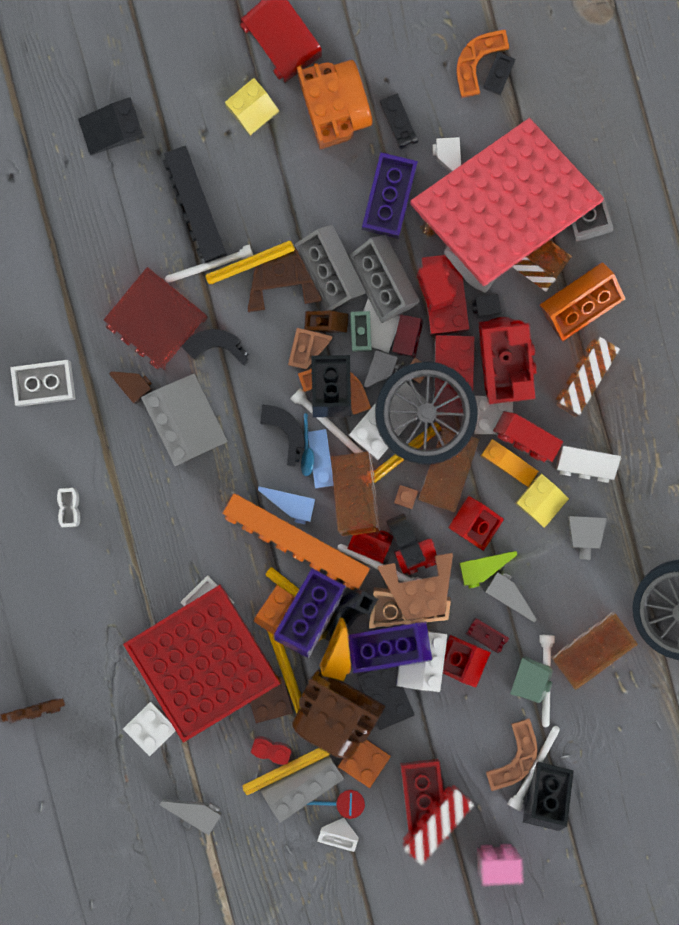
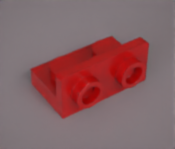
M358 522L347 549L383 563L393 536L386 531L374 529L367 523Z

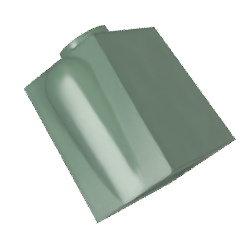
M527 656L523 657L510 694L540 703L544 699L546 692H549L553 682L550 681L553 673L552 668Z

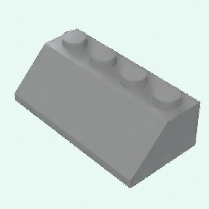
M333 224L317 229L294 244L322 299L326 311H333L366 293Z
M386 235L370 238L348 256L381 323L410 310L420 302Z
M329 755L260 789L270 809L281 823L342 781L344 775Z

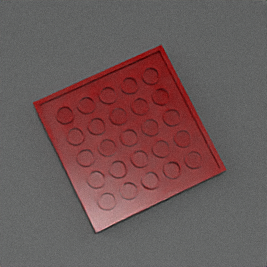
M221 584L123 644L183 743L281 684V681Z

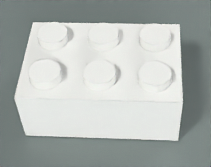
M69 360L10 367L15 406L21 407L76 399L72 366Z

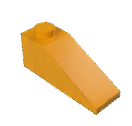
M493 439L490 440L480 455L527 487L530 486L539 472Z
M340 618L319 667L322 676L342 681L350 673L351 663L347 627L344 619Z

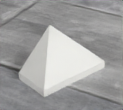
M342 818L322 827L317 842L354 852L359 837L345 818Z

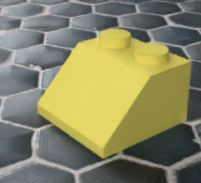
M255 78L225 101L227 109L250 136L279 112L272 99Z
M539 474L515 504L545 528L569 498L543 474Z

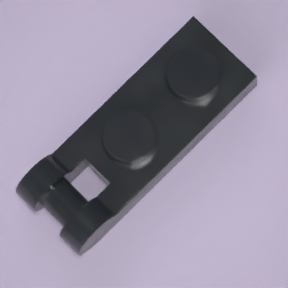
M398 93L380 100L400 150L406 148L408 144L418 143L417 136ZM407 132L409 136L402 138L401 134Z

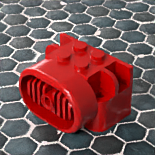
M496 317L489 321L479 322V349L488 403L496 404L535 399L533 374H536V364L533 362L532 355H535V348L530 338L529 323L513 320L509 317Z

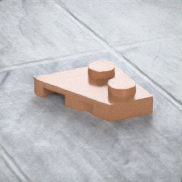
M297 328L288 366L307 370L311 365V356H319L331 342L333 336Z

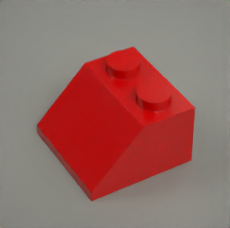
M468 496L448 528L484 551L504 519L484 504Z
M431 538L418 542L425 561L410 568H407L400 550L394 552L402 573H407L408 576L418 572L417 568L425 566L426 569L436 565L435 556H437Z
M450 635L445 649L443 674L476 688L491 652Z

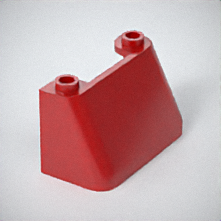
M261 0L241 18V28L246 34L249 32L257 40L275 67L273 72L279 80L282 78L284 82H287L298 74L297 67L301 66V69H305L322 57V49L288 0Z

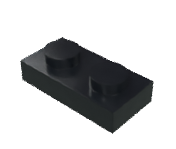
M498 52L483 89L501 95L516 59Z

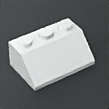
M562 446L558 452L555 470L560 471V475L571 476V473L579 474L578 478L590 480V476L597 477L599 482L609 483V480L615 479L621 456Z
M428 631L433 660L399 666L396 686L440 692L447 634Z

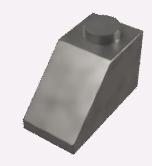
M376 350L364 388L368 389L388 379L392 373H395L400 364L396 362L398 357Z

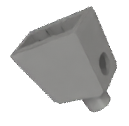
M568 516L571 547L580 548L579 559L591 560V548L600 549L606 518Z

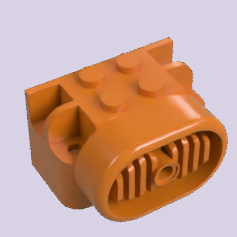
M348 60L335 65L329 62L319 65L316 63L314 66L306 69H301V66L297 67L299 83L320 149L347 142L353 137L354 131L372 126L373 120L369 103L354 60Z

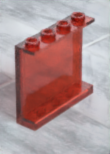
M147 267L105 317L104 321L107 323L106 328L113 334L118 332L122 335L120 339L128 346L132 343L136 347L135 352L144 358L145 355L151 359L149 363L157 370L160 367L166 370V364L201 322L204 323L208 319V316Z

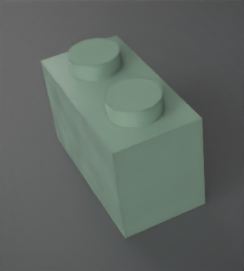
M370 311L351 312L352 352L372 351Z

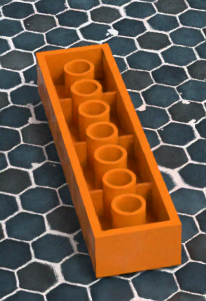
M235 493L222 513L226 515L225 520L233 524L239 522L243 525V530L251 534L254 531L260 534L258 538L267 543H270V541L277 544L276 548L285 553L287 550L293 552L292 557L301 562L304 559L311 562L309 566L317 571H320L322 568L328 572L326 574L328 577L335 581L340 578L345 581L343 585L352 590L355 587L360 588L370 570L364 564Z

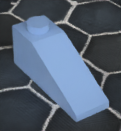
M326 429L308 432L309 448L314 453L313 476L315 489L334 486Z
M258 487V491L291 518H295L294 522L306 525V521H311L315 499Z

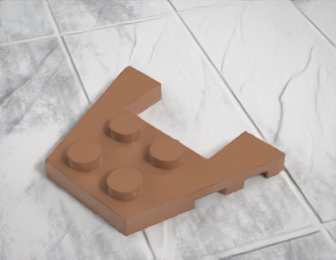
M452 553L435 556L438 576L399 583L395 563L378 566L380 574L406 621L445 614L453 558Z

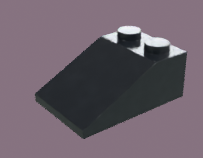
M130 97L111 103L78 119L90 156L144 138Z
M350 355L311 356L313 418L351 417Z
M542 762L536 763L525 802L523 823L556 831L567 827L574 770Z

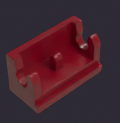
M400 314L392 352L416 358L424 323L421 318Z
M474 618L465 633L496 653L501 652L504 644L509 640L507 636L477 618Z

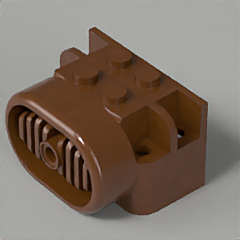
M318 668L309 679V683L299 700L300 709L292 722V727L302 738L327 753L342 759H350L355 754L360 743L368 738L386 706L341 680L322 676L321 670Z

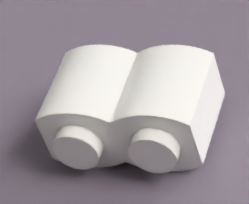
M59 489L57 501L60 506L58 514L60 526H79L80 512L77 508L79 493L77 489Z

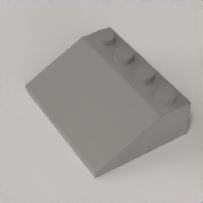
M191 374L141 397L175 467L228 442L195 374Z

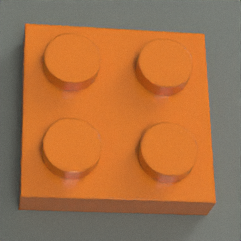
M366 739L360 743L353 757L342 759L338 767L370 788L391 755Z

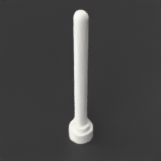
M250 244L243 246L240 252L167 275L165 281L170 283L253 256Z
M300 388L290 399L295 404H302L312 413V403L307 399L306 392ZM327 417L317 418L358 457L363 456V451Z
M343 544L337 546L340 552L377 570L378 566L384 565L347 549L348 547ZM397 571L398 580L401 582L422 579L413 576L411 578Z
M539 635V643L543 647V664L551 667V647L555 643V635ZM550 691L546 692L542 700L543 727H548L550 724Z
M554 726L550 731L517 795H514L513 798L511 797L507 803L520 812L524 806L523 798L531 785L536 763H543L560 731L558 726Z

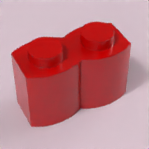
M262 736L255 737L251 753L255 757L261 759L269 758L272 762L280 765L288 764L292 748L282 742L274 743L269 738Z

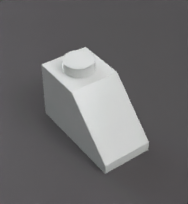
M459 137L437 138L436 144H432L433 156H436L437 162L451 173L461 166Z

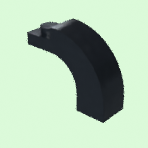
M208 329L200 331L189 337L181 345L195 361L208 349L220 347L228 350L244 366L249 362L247 358L249 354L242 347L237 348L241 340L224 330Z
M262 404L260 424L279 427L287 434L289 440L287 466H295V462L299 463L300 451H297V447L304 448L305 446L303 431L299 423L286 410Z
M402 513L387 520L386 523L394 541L397 543L407 568L425 561V557L405 514Z
M359 589L345 594L332 615L322 638L330 642L340 618L344 619L348 632L352 623L360 615H371L378 598Z

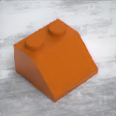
M276 585L253 622L274 635L295 597Z

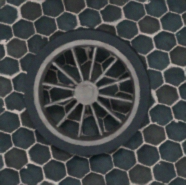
M417 362L397 370L382 386L375 406L376 425L384 443L397 456L416 464H436L456 456L471 440L478 419L477 401L469 383L454 369L436 362ZM427 376L426 403L423 404L411 380ZM429 377H435L445 381V383L430 404L428 403ZM409 381L421 405L417 406L398 394L397 390ZM448 383L457 392L458 396L434 407L433 404ZM394 395H397L418 410H390L391 401ZM457 398L461 400L463 414L439 413L436 411L437 408ZM390 412L417 414L418 417L393 429ZM436 415L463 416L459 431L454 430L437 419ZM419 418L420 422L407 442H403L395 433V430ZM436 420L456 433L455 437L444 445L432 421ZM422 422H425L423 450L409 446L408 443ZM428 422H430L442 447L426 450Z
M678 559L660 564L647 573L640 582L633 600V618L643 640L656 652L675 660H679V641H674L665 635L676 621H679V590L673 577H679ZM668 579L677 600L661 589L658 584ZM652 591L657 592L672 605L649 601ZM649 607L673 612L652 619ZM674 616L675 620L662 634L654 623Z

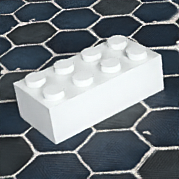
M404 383L397 390L398 394L417 406L421 405L412 387L407 383ZM418 393L422 403H426V399ZM394 395L390 405V410H418L397 395ZM375 403L349 434V437L376 460H379L388 447L377 429ZM390 412L393 429L412 420L417 414ZM408 424L395 430V433L399 436Z

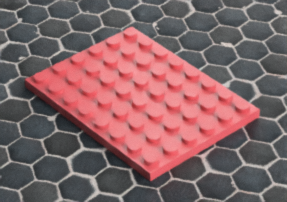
M528 118L410 201V205L484 287L603 202L604 197L541 129Z

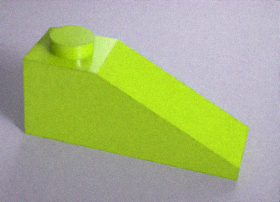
M517 551L460 562L459 566L463 585H468V588L479 587L480 582H484L517 556Z

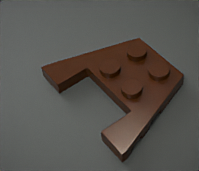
M296 247L290 253L255 266L248 313L265 310L263 290L302 285L305 304L322 302Z
M56 698L0 714V722L9 721V723L25 718L42 717L41 713L44 712L52 714L61 711L60 707L65 706L63 698Z

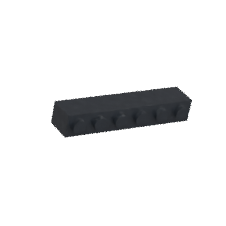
M186 145L164 153L166 158L163 160L166 171H171L172 177L169 179L172 187H177L179 195H176L179 205H184L186 212L183 213L186 224L190 223L193 229L189 232L193 242L197 241L199 245L196 251L200 260L204 258L206 263L226 256V251Z

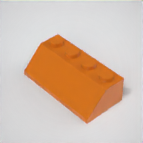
M602 262L541 303L540 307L559 338L564 341L625 300V296L615 274Z

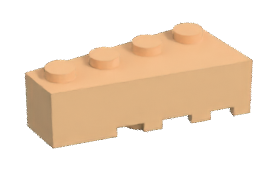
M374 587L373 596L378 598L370 615L369 629L419 622L443 621L449 618L450 597H447L445 614L406 621L390 590Z

